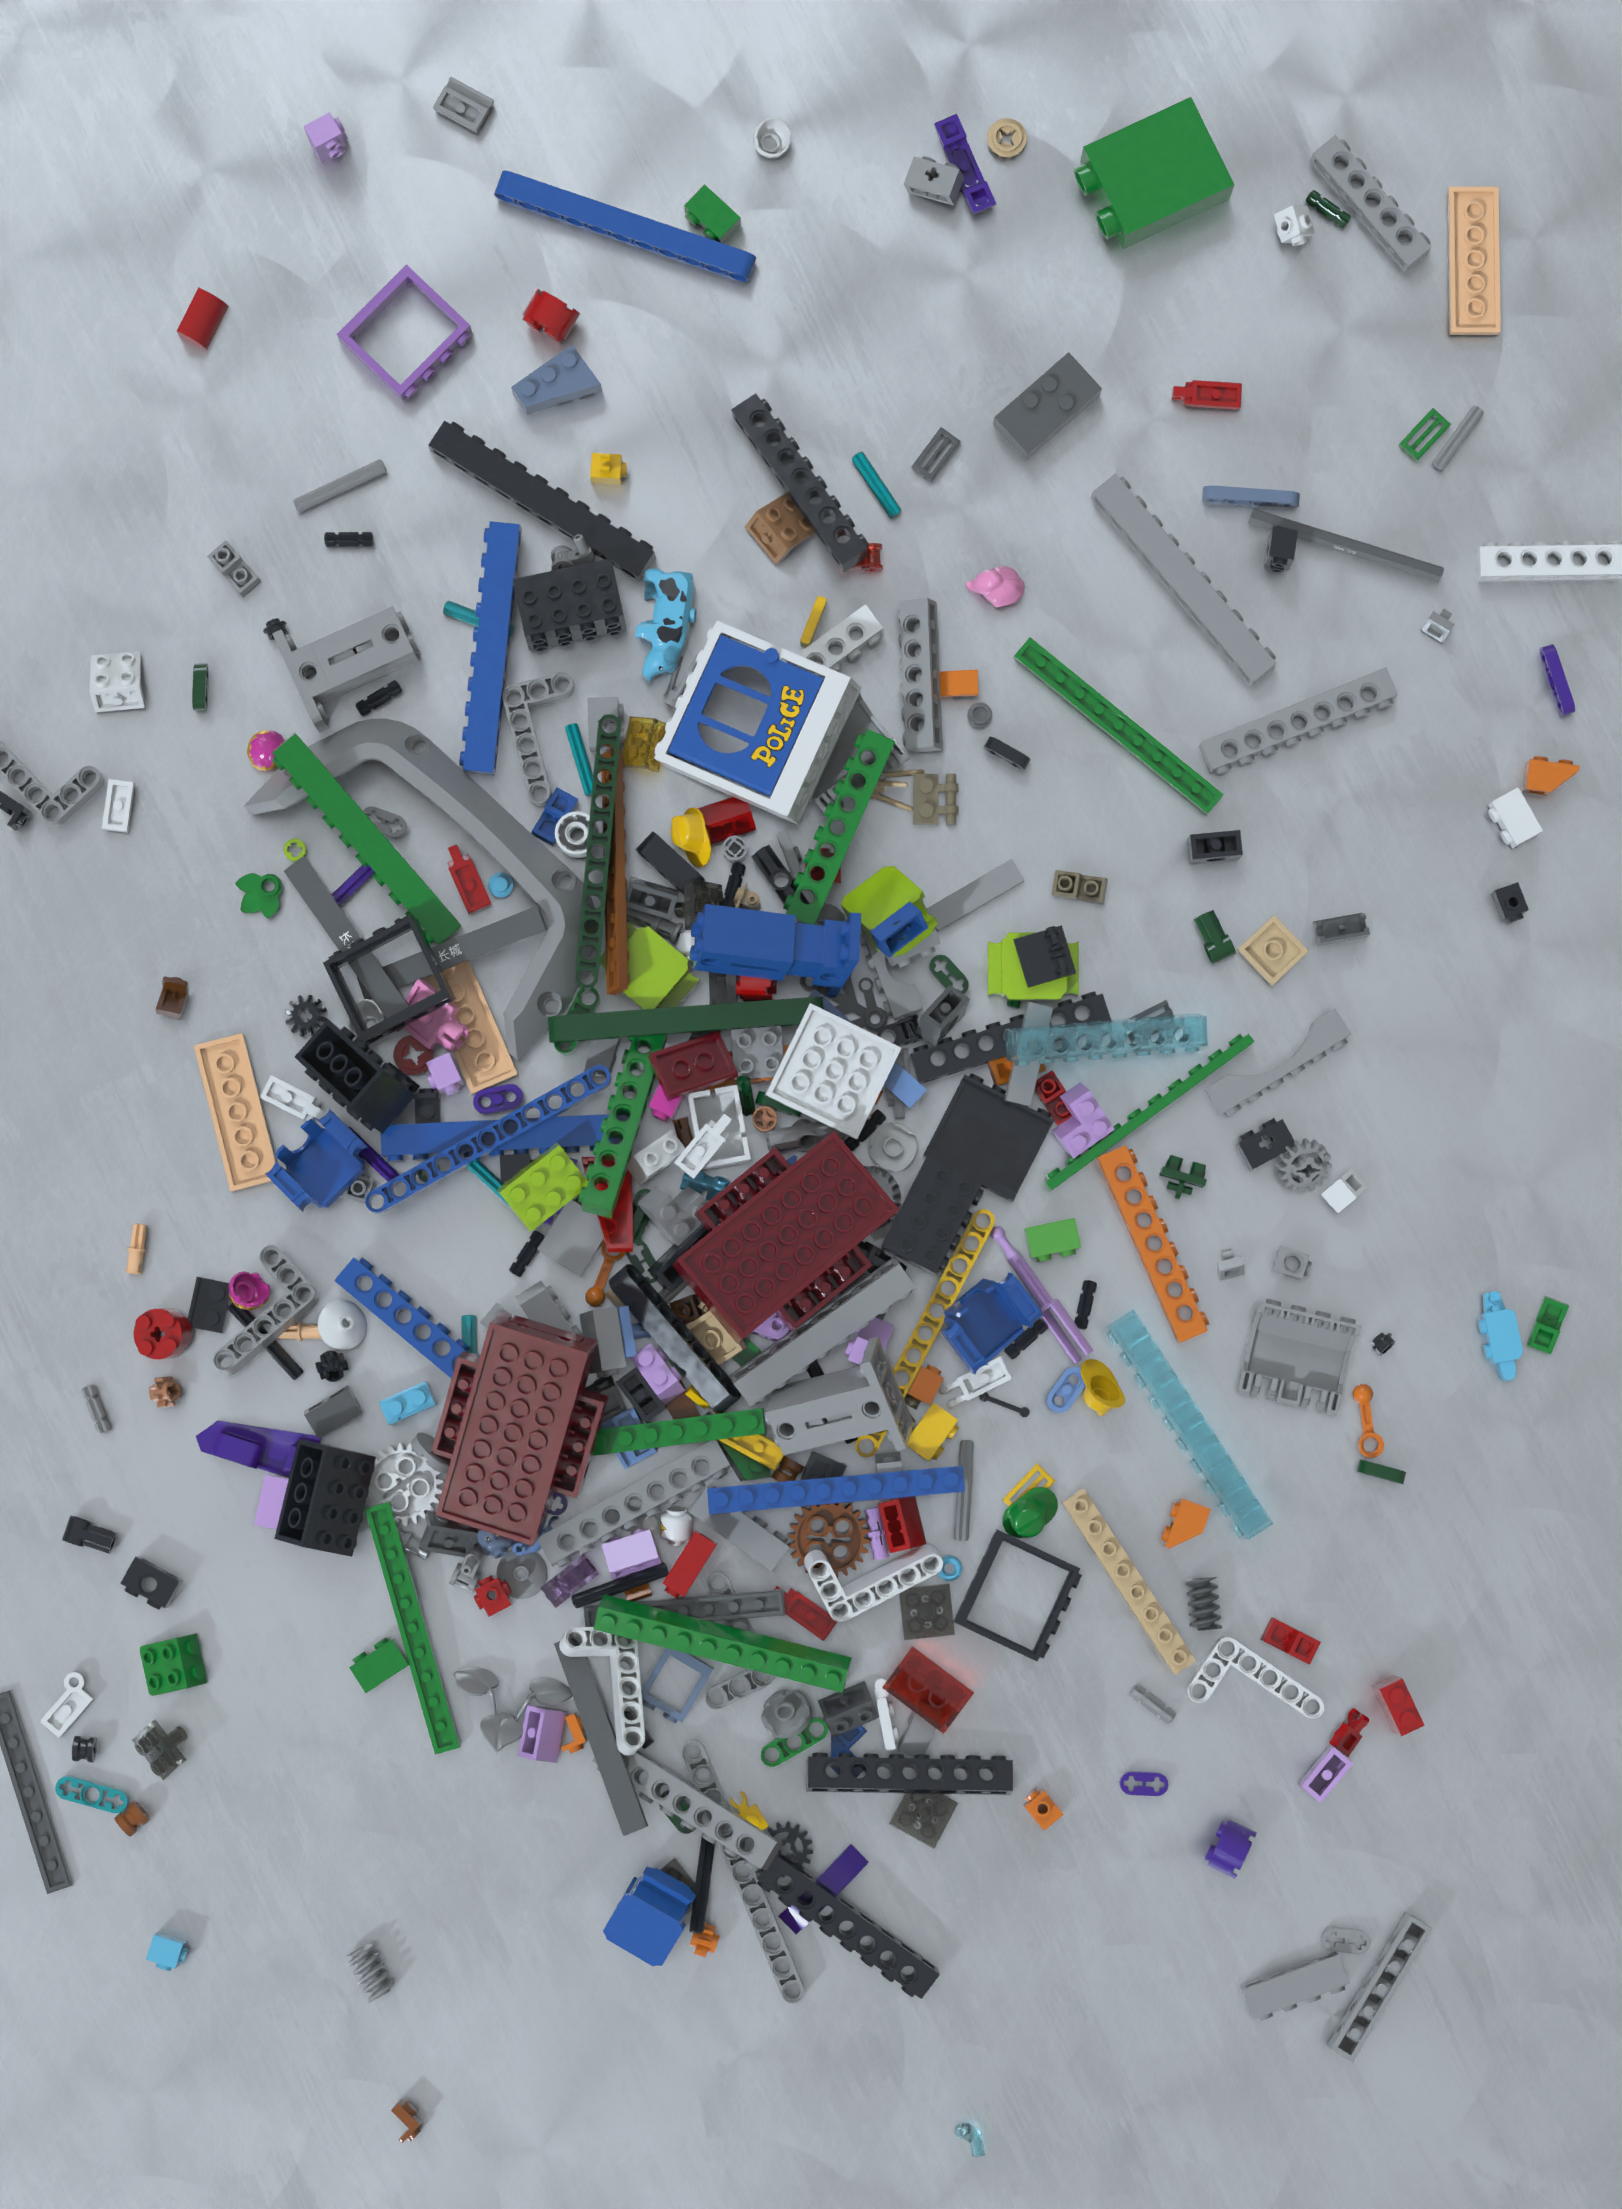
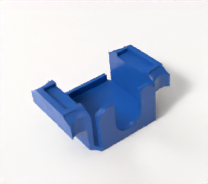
M330 1109L325 1116L317 1119L325 1128L320 1127L313 1119L306 1121L300 1127L308 1134V1137L299 1149L291 1151L285 1145H282L277 1150L275 1156L286 1165V1169L275 1161L273 1168L265 1173L302 1212L311 1202L318 1208H329L365 1171V1162L358 1155L367 1146Z
M1008 1272L1006 1278L1000 1282L983 1278L944 1311V1322L948 1327L940 1330V1332L972 1374H976L979 1368L988 1365V1362L1024 1332L1022 1325L1033 1328L1036 1320L1044 1316L1020 1281L1012 1273Z
M646 1867L643 1876L639 1877L636 1884L637 1877L632 1879L606 1924L603 1933L608 1941L649 1965L662 1966L686 1926L682 1921L690 1908V1902H693L696 1895L689 1886L660 1869Z

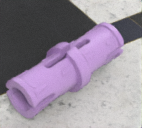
M879 1507L866 1509L864 1511L868 1529L870 1530L867 1533V1538H870L873 1560L889 1558L886 1534Z

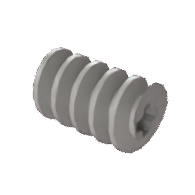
M374 1943L366 1944L345 1956H352L348 1966L357 1965L353 1975H362L357 1982L358 1985L367 1984L362 1991L363 1994L372 1993L367 2000L368 2003L391 1991L390 1987L394 1984L393 1980L385 1981V1978L390 1974L388 1970L380 1971L385 1965L384 1962H375L380 1954L378 1952L370 1953L375 1947Z

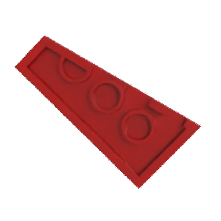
M581 1157L585 1175L589 1164H594L596 1157ZM606 1160L602 1164L605 1167H612L615 1165V1162ZM628 1168L612 1219L597 1215L608 1253L633 1252L632 1174ZM599 1183L595 1188L602 1191L607 1189L608 1185Z

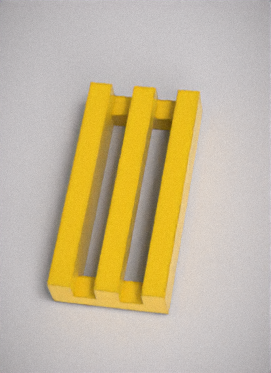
M822 596L816 598L800 639L801 647L806 648L811 645L827 605V598Z
M1037 1463L1002 1500L1010 1506L1012 1502L1009 1499L1036 1471L1040 1475L1015 1501L1029 1490L1035 1488L1044 1478L1048 1480L1043 1486L1044 1488H1049L1055 1480Z

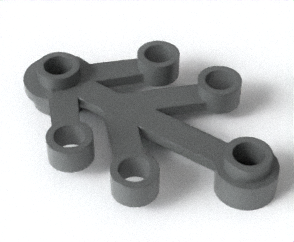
M851 975L843 985L845 996L838 993L836 997L826 996V987L818 985L807 986L805 980L809 977H800V985L805 991L812 992L816 989L820 994L838 1003L839 1005L835 1007L842 1014L853 1012L862 1017L851 1021L860 1028L866 1027L869 1031L878 1032L887 1025V1014L876 1005L872 990L874 984L870 978H862L858 984L859 990L864 993L867 1006L865 1008L857 1003ZM863 981L870 982L871 987L868 990H864L861 987ZM871 1016H879L880 1022L877 1024L871 1023Z

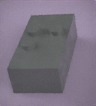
M1068 352L994 417L993 425L1027 461L1100 397L1102 388Z

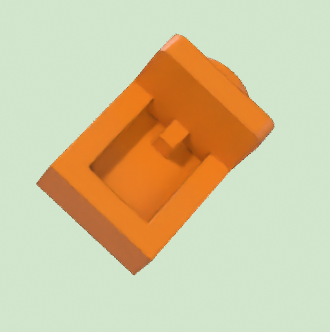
M576 1712L565 1717L574 1741L562 1745L561 1749L563 1752L569 1750L570 1754L583 1749L582 1743L587 1741L580 1716H577Z

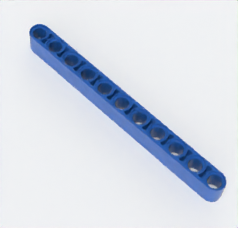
M502 171L494 193L495 197L505 202L738 281H749L756 261V256L747 251L514 172Z
M596 1065L372 1190L365 1198L366 1207L375 1214H382L606 1089L612 1080L610 1071L603 1065ZM598 1071H603L607 1075L606 1081L602 1084H596L593 1081V1075ZM579 1083L584 1086L585 1090L581 1096H573L571 1094V1088L574 1084ZM553 1096L562 1098V1105L557 1109L549 1107V1100ZM532 1108L540 1111V1117L536 1121H529L526 1117L527 1112ZM508 1121H515L518 1124V1129L513 1134H508L504 1130L505 1124ZM487 1133H492L496 1137V1141L492 1146L483 1145L482 1138ZM466 1145L473 1148V1155L468 1159H463L460 1155V1150ZM442 1158H448L451 1161V1167L447 1171H440L438 1168V1163ZM422 1170L427 1171L429 1174L428 1181L423 1184L417 1183V1173ZM398 1183H404L407 1187L406 1193L403 1196H396L394 1194V1187ZM377 1195L383 1196L384 1205L379 1209H374L371 1204L372 1199Z

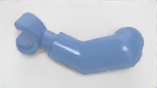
M551 1517L548 1521V1527L543 1529L541 1535L552 1530L551 1523L558 1520L559 1517ZM538 1540L534 1546L519 1541H514L512 1544V1551L517 1556L537 1552L541 1549Z

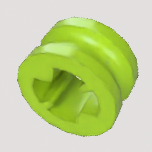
M290 839L285 843L283 850L288 860L296 862L301 857L307 856V847L300 839ZM293 844H297L302 849L301 854L298 852L299 856L294 857L289 852V848H293Z

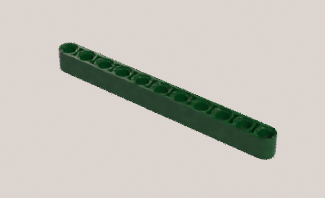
M612 714L604 715L599 720L597 728L575 970V983L583 990L594 988L599 977L621 722L618 717ZM606 721L613 722L616 725L615 732H605L602 728L603 723ZM604 746H609L613 749L614 755L611 758H604L600 754V749ZM602 771H607L611 774L612 780L608 783H602L598 779V774ZM599 796H605L608 798L610 805L606 808H599L595 800ZM597 821H602L607 825V831L597 833L593 829V824ZM595 846L602 847L605 851L604 857L594 858L591 854V849ZM592 871H598L602 874L603 880L598 884H594L589 880L588 875ZM596 896L599 898L601 905L596 909H591L586 904L587 898ZM588 921H593L598 925V931L594 934H589L585 931L584 924ZM584 947H593L596 951V956L593 959L584 958L582 955ZM588 971L592 973L594 980L591 984L586 985L580 981L579 976L582 972Z
M823 997L548 1017L549 1043L799 1025L810 1003L824 1010Z

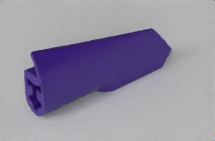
M216 1421L196 1435L201 1452L287 1478L290 1475L298 1439L321 1443L322 1438L318 1439L316 1435L224 1421Z

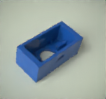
M909 901L872 929L870 933L877 948L889 958L928 929V926L921 911Z

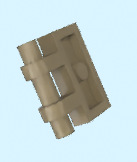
M939 774L913 775V825H938L939 815H946V824H956V815L959 814V807L956 806V792H959L956 774H946L945 784H939ZM939 793H946V806H939Z

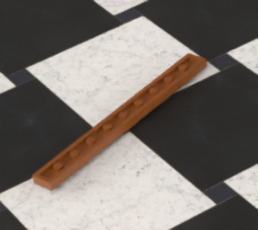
M611 748L601 755L604 758H611L614 755V751ZM619 748L605 899L607 994L617 995L627 990L630 982L627 963L629 959V951L627 949L629 930L626 923L628 903L626 901L627 878L625 877V864L627 856L624 844L626 831L624 829L625 806L623 805V793L625 784L623 782L624 759L622 758V748ZM601 772L602 783H608L612 780L609 772ZM602 796V808H606L610 803L608 798ZM603 822L604 833L607 831V825Z

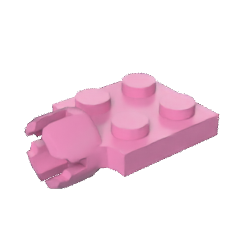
M417 979L406 997V1001L411 1006L438 991L425 980ZM452 1002L403 1028L429 1050L434 1049L439 1044L449 1052L456 1051L465 1043L459 1037L462 1035L467 1039L469 1035L467 1027L457 1020L456 1013L459 1008Z

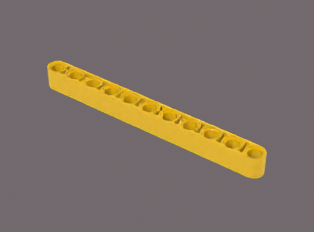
M980 1209L972 1216L893 1369L894 1376L899 1371L906 1372L909 1376V1381L906 1385H898L903 1398H905L944 1323V1313L940 1318H934L931 1316L929 1309L931 1305L939 1304L945 1311L954 1303L994 1226L995 1218L989 1210ZM981 1214L987 1215L990 1219L989 1226L986 1228L979 1227L976 1223L977 1216ZM975 1237L978 1241V1248L968 1250L964 1245L965 1239ZM957 1259L964 1260L967 1264L966 1271L963 1273L956 1272L953 1269V1262ZM949 1281L954 1284V1294L945 1295L941 1291V1285L944 1282ZM926 1326L931 1329L932 1337L929 1340L924 1341L919 1338L918 1329L920 1327ZM917 1349L921 1356L920 1360L916 1363L909 1362L906 1358L908 1350ZM887 1430L858 1437L855 1444L856 1452L865 1458L873 1456L882 1443ZM863 1439H870L873 1442L874 1449L871 1453L865 1454L860 1450L859 1444Z

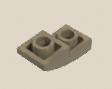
M1055 870L1052 895L1104 904L1108 879Z

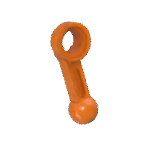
M604 1241L601 1244V1253L604 1257L603 1264L594 1286L588 1289L585 1294L586 1302L592 1307H598L604 1303L605 1293L603 1290L613 1265L621 1260L626 1253L620 1252L616 1256L609 1255L606 1252Z
M1359 1384L1353 1390V1397L1359 1404L1362 1434L1358 1440V1449L1365 1457L1375 1458L1383 1452L1384 1441L1373 1429L1370 1407L1373 1390L1367 1384ZM1372 1437L1376 1439L1377 1447L1369 1452L1364 1449V1441Z

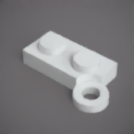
M72 1672L66 1675L64 1686L67 1691L40 1721L58 1738L62 1737L95 1699L83 1689L85 1679L79 1672ZM72 1677H76L79 1680L77 1687L70 1685Z

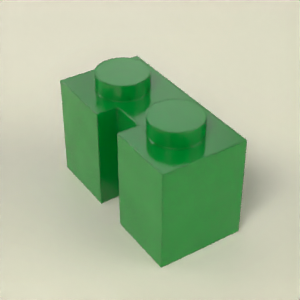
M705 184L684 205L685 218L693 226L701 225L705 229L703 234L708 239L724 243L741 225V217Z
M384 1638L374 1645L376 1650L369 1655L364 1651L352 1659L354 1665L349 1668L365 1693L409 1666L408 1659L395 1638L390 1641Z

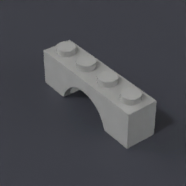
M861 926L860 944L861 946H867L869 954L865 955L870 970L875 968L878 978L874 979L878 992H883L886 1001L882 1003L887 1017L892 1015L895 1021L922 1011L923 1007L915 985L901 983L890 975L885 964L886 955L873 948L867 933Z

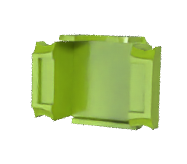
M894 865L884 866L844 896L841 904L847 918L851 912L861 913V926L867 933L873 948L877 951L880 950L877 948L870 931L909 901L921 911L928 929L893 954L894 957L898 955L903 956L932 934L934 928L938 925L935 916H930L922 900L925 898L923 891Z
M630 921L627 925L629 930L627 936L629 959L627 963L630 982L628 989L623 991V993L639 1009L679 1007L695 988L700 978L692 976L689 972L688 959L649 926L636 929ZM606 951L600 956V966L605 970Z
M1008 932L1006 937L999 943L988 941V996L996 994L1005 997L1006 995L1008 1000H1060L1062 997L1070 994L1079 996V941L1067 943L1076 974L1029 988L1025 981L1013 939L1037 932Z

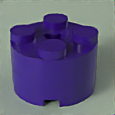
M1230 1819L1227 1823L1222 1821L1216 1833V1836L1219 1837L1217 1845L1211 1844L1205 1856V1860L1209 1861L1207 1866L1236 1879L1237 1874L1233 1871L1235 1868L1241 1869L1252 1846V1842L1248 1839L1250 1836L1255 1838L1257 1832Z

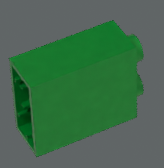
M1192 97L1083 146L1080 160L1081 165L1074 168L1075 178L1083 194L1087 196L1095 192L1103 208L1095 212L1102 234L1107 240L1117 236L1122 249L1230 200L1235 185Z

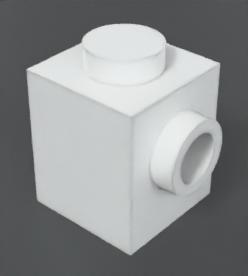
M1349 1169L1321 1195L1339 1213L1368 1187L1352 1169Z

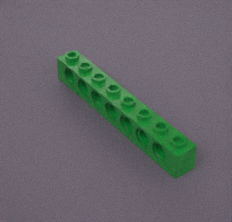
M869 729L865 731V734L859 733L854 747L858 748L854 757L849 756L844 770L848 771L844 780L839 779L833 792L838 794L834 804L829 802L823 816L827 817L824 827L819 825L813 839L817 840L814 850L809 848L803 860L807 866L803 873L798 872L793 886L797 887L793 896L788 895L784 903L783 909L787 910L785 914L796 915L795 921L815 925L893 748L894 740ZM868 751L874 755L875 761L873 764L866 765L862 762L861 755L863 752ZM853 775H861L864 778L865 783L862 788H855L852 785L851 778ZM843 798H850L854 801V809L852 811L842 809L841 800ZM833 821L843 823L844 832L837 835L831 831V823ZM823 844H830L834 848L832 857L826 858L821 854L820 849ZM813 867H820L823 870L824 877L822 880L815 881L811 878L810 871ZM803 890H809L813 893L814 900L811 904H804L801 901L800 894Z
M668 1035L629 1038V1041L632 1042L630 1049H625L622 1057V1064H625L623 1072L617 1073L614 1086L618 1088L615 1095L611 1094L607 1109L611 1111L609 1117H604L600 1132L603 1133L601 1141H596L593 1155L596 1156L594 1164L590 1163L587 1169L586 1178L589 1181L587 1187H582L579 1195V1201L582 1202V1211L611 1219L613 1217L656 1077L648 1056L649 1053L665 1048ZM642 1046H646L650 1048V1051L647 1053H641L638 1051V1049ZM640 1069L643 1071V1074L636 1076L631 1071ZM631 1091L636 1096L634 1098H626L624 1094ZM621 1114H625L629 1116V1119L626 1121H619L617 1117ZM613 1137H619L623 1141L619 1144H612L609 1140ZM606 1160H612L615 1162V1165L605 1167L602 1163ZM599 1183H605L608 1185V1188L601 1191L597 1190L595 1186Z

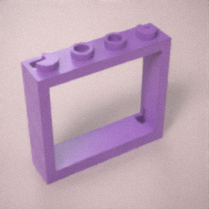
M406 264L337 333L339 341L399 399L404 401L407 397L410 398L418 392V386L424 380L429 381L435 375L436 368L441 363L445 364L454 355L453 351L459 345L463 346L467 343L466 340L471 336L472 329L470 324ZM412 282L458 328L400 385L354 340Z

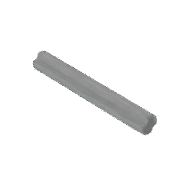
M379 459L294 499V505L298 512H303L386 473V467L383 461Z
M961 1440L959 1466H963L965 1492L957 1493L955 1539L958 1541H967L969 1539L974 1442L972 1440Z

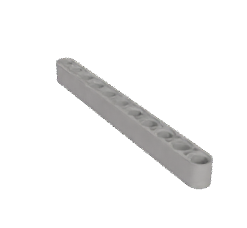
M697 1739L687 1741L682 1748V1756L695 1788L706 1795L711 1792L719 1794L721 1798L720 1804L731 1810L704 1744ZM693 1744L699 1746L701 1749L700 1756L690 1758L686 1752L688 1746ZM705 1768L709 1770L711 1778L707 1782H701L697 1779L696 1772L699 1769ZM706 1811L707 1817L710 1822L712 1819V1815L710 1811ZM731 1825L723 1830L725 1838H729L733 1834ZM719 1843L780 1993L786 2002L798 2003L804 1996V1984L765 1890L757 1884L759 1881L756 1878L757 1871L750 1868L751 1872L747 1877L738 1876L736 1868L738 1865L744 1864L746 1859L740 1855H737L736 1858L723 1851L725 1846ZM750 1888H756L760 1892V1898L756 1901H750L746 1897V1891ZM758 1913H768L770 1916L769 1923L766 1925L757 1923L756 1915ZM770 1936H776L780 1940L779 1947L775 1949L767 1947L766 1939ZM780 1960H786L790 1964V1969L785 1973H781L776 1969L775 1965ZM790 1984H796L800 1988V1993L795 1997L787 1995L785 1991L786 1987Z

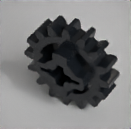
M790 1821L786 1822L785 1827H782L780 1822H776L777 1829L775 1830L769 1826L767 1830L772 1837L782 1832H789L785 1838H774L782 1842V1846H785L786 1843L791 1844L790 1849L793 1853L787 1852L784 1856L790 1860L798 1861L795 1864L804 1870L802 1864H810L811 1862L806 1857L807 1854H813V1849L807 1847L813 1843L812 1839H805L808 1831L800 1832V1824L798 1823L794 1828L790 1827ZM797 1837L802 1842L803 1852L796 1848L795 1841Z

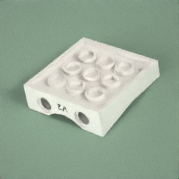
M810 1003L765 1095L854 1139H858L901 1047Z

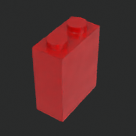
M696 1530L662 1584L667 1586L664 1591L675 1598H678L679 1595L685 1597L718 1543Z
M1393 1675L1371 1686L1393 1733L1402 1737L1425 1726L1403 1678Z

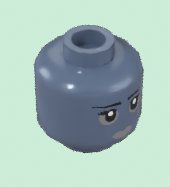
M480 1529L478 1531L477 1541L484 1555L494 1556L497 1559L509 1553L508 1549L513 1544L512 1539Z

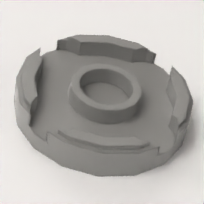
M418 1433L411 1441L412 1448L417 1456L421 1458L424 1455L428 1459L426 1461L428 1466L438 1472L447 1474L451 1459L431 1453L435 1438L425 1433Z
M788 1689L771 1695L763 1706V1715L761 1713V1720L766 1730L771 1735L782 1739L800 1734L808 1726L812 1718V1708L807 1697L800 1691H789Z

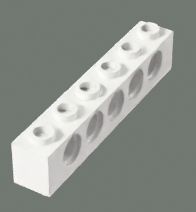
M1569 541L1559 542L1558 545H1548L1547 542H1535L1533 546H1523L1521 542L1508 543V546H1498V543L1494 542L1484 543L1476 551L1477 581L1622 579V541L1607 542V545H1598L1596 541H1586L1582 545H1573V542ZM1549 555L1557 557L1559 565H1551L1547 557ZM1573 555L1581 556L1584 564H1575L1572 559ZM1605 555L1609 561L1608 565L1599 563L1597 556ZM1499 556L1506 557L1509 560V565H1500L1497 558ZM1523 556H1530L1534 560V565L1527 566L1524 564Z

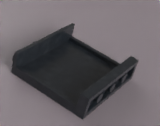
M971 1073L970 1076L964 1074L922 1157L926 1158L928 1155L982 1182V1188L1013 1202L1054 1122L1050 1118L1052 1114L1041 1108H1038L1036 1111L1025 1105L1005 1101L1006 1090L996 1085L990 1088L983 1084L984 1079Z

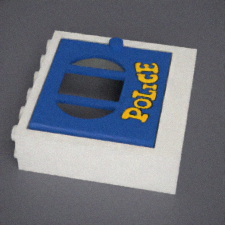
M716 621L715 626H712L708 631V641L705 648L701 649L697 655V665L694 672H691L687 677L685 692L676 701L674 716L669 718L666 723V733L663 740L656 745L654 759L673 771L799 825L861 691V687L849 676ZM735 667L754 668L767 678L772 695L762 694L722 677V674ZM716 684H721L768 705L754 736L703 715ZM703 723L747 742L749 746L734 753L715 751L704 742L700 734L699 724ZM677 757L765 794L770 799L677 759Z

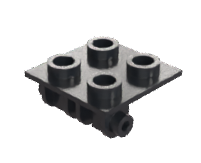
M1062 925L1048 927L1044 931L1013 939L1028 988L1076 974Z

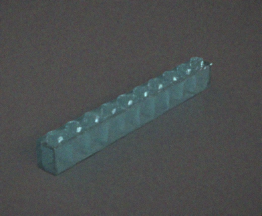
M1134 1309L1108 1325L1109 1331L1106 1333L1108 1339L1113 1346L1118 1344L1123 1351L1120 1354L1123 1362L1127 1367L1132 1365L1137 1374L1134 1375L1136 1382L1141 1388L1146 1387L1151 1394L1147 1397L1155 1410L1160 1408L1165 1417L1162 1418L1164 1425L1169 1431L1174 1430L1179 1437L1175 1440L1183 1453L1188 1451L1192 1457V1460L1189 1461L1192 1468L1197 1474L1201 1472L1207 1480L1203 1483L1211 1496L1216 1494L1220 1500L1217 1506L1225 1517L1229 1515L1235 1523L1231 1527L1238 1538L1244 1537L1245 1540H1249L1271 1526L1273 1522Z

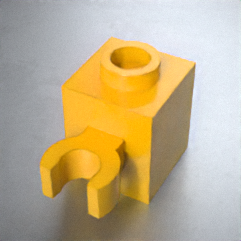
M592 453L591 483L621 485L622 477H626L627 462H623L622 454Z

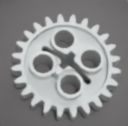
M399 1443L397 1451H395L392 1445H389V1453L386 1454L383 1450H379L381 1458H376L375 1469L371 1476L369 1494L366 1498L372 1500L368 1507L391 1501L397 1524L402 1519L404 1526H407L409 1518L412 1519L414 1524H417L418 1515L426 1519V1510L435 1511L431 1504L433 1502L439 1503L440 1500L436 1497V1494H441L442 1489H439L438 1485L444 1483L445 1480L437 1479V1475L441 1474V1472L428 1466L426 1463L428 1459L423 1455L421 1458L418 1457L413 1451L411 1444L408 1445L407 1450H404L403 1444ZM405 1459L410 1460L413 1464V1469L409 1474H404L400 1469V1464ZM422 1471L421 1476L406 1485L408 1488L406 1491L399 1489L390 1497L384 1498L385 1493L400 1484V1478L407 1480L416 1472ZM388 1474L391 1477L392 1483L389 1488L380 1486L379 1478L381 1475ZM420 1480L424 1481L427 1485V1491L423 1495H418L414 1490L415 1483ZM397 1495H402L406 1499V1505L401 1510L395 1508L393 1500Z

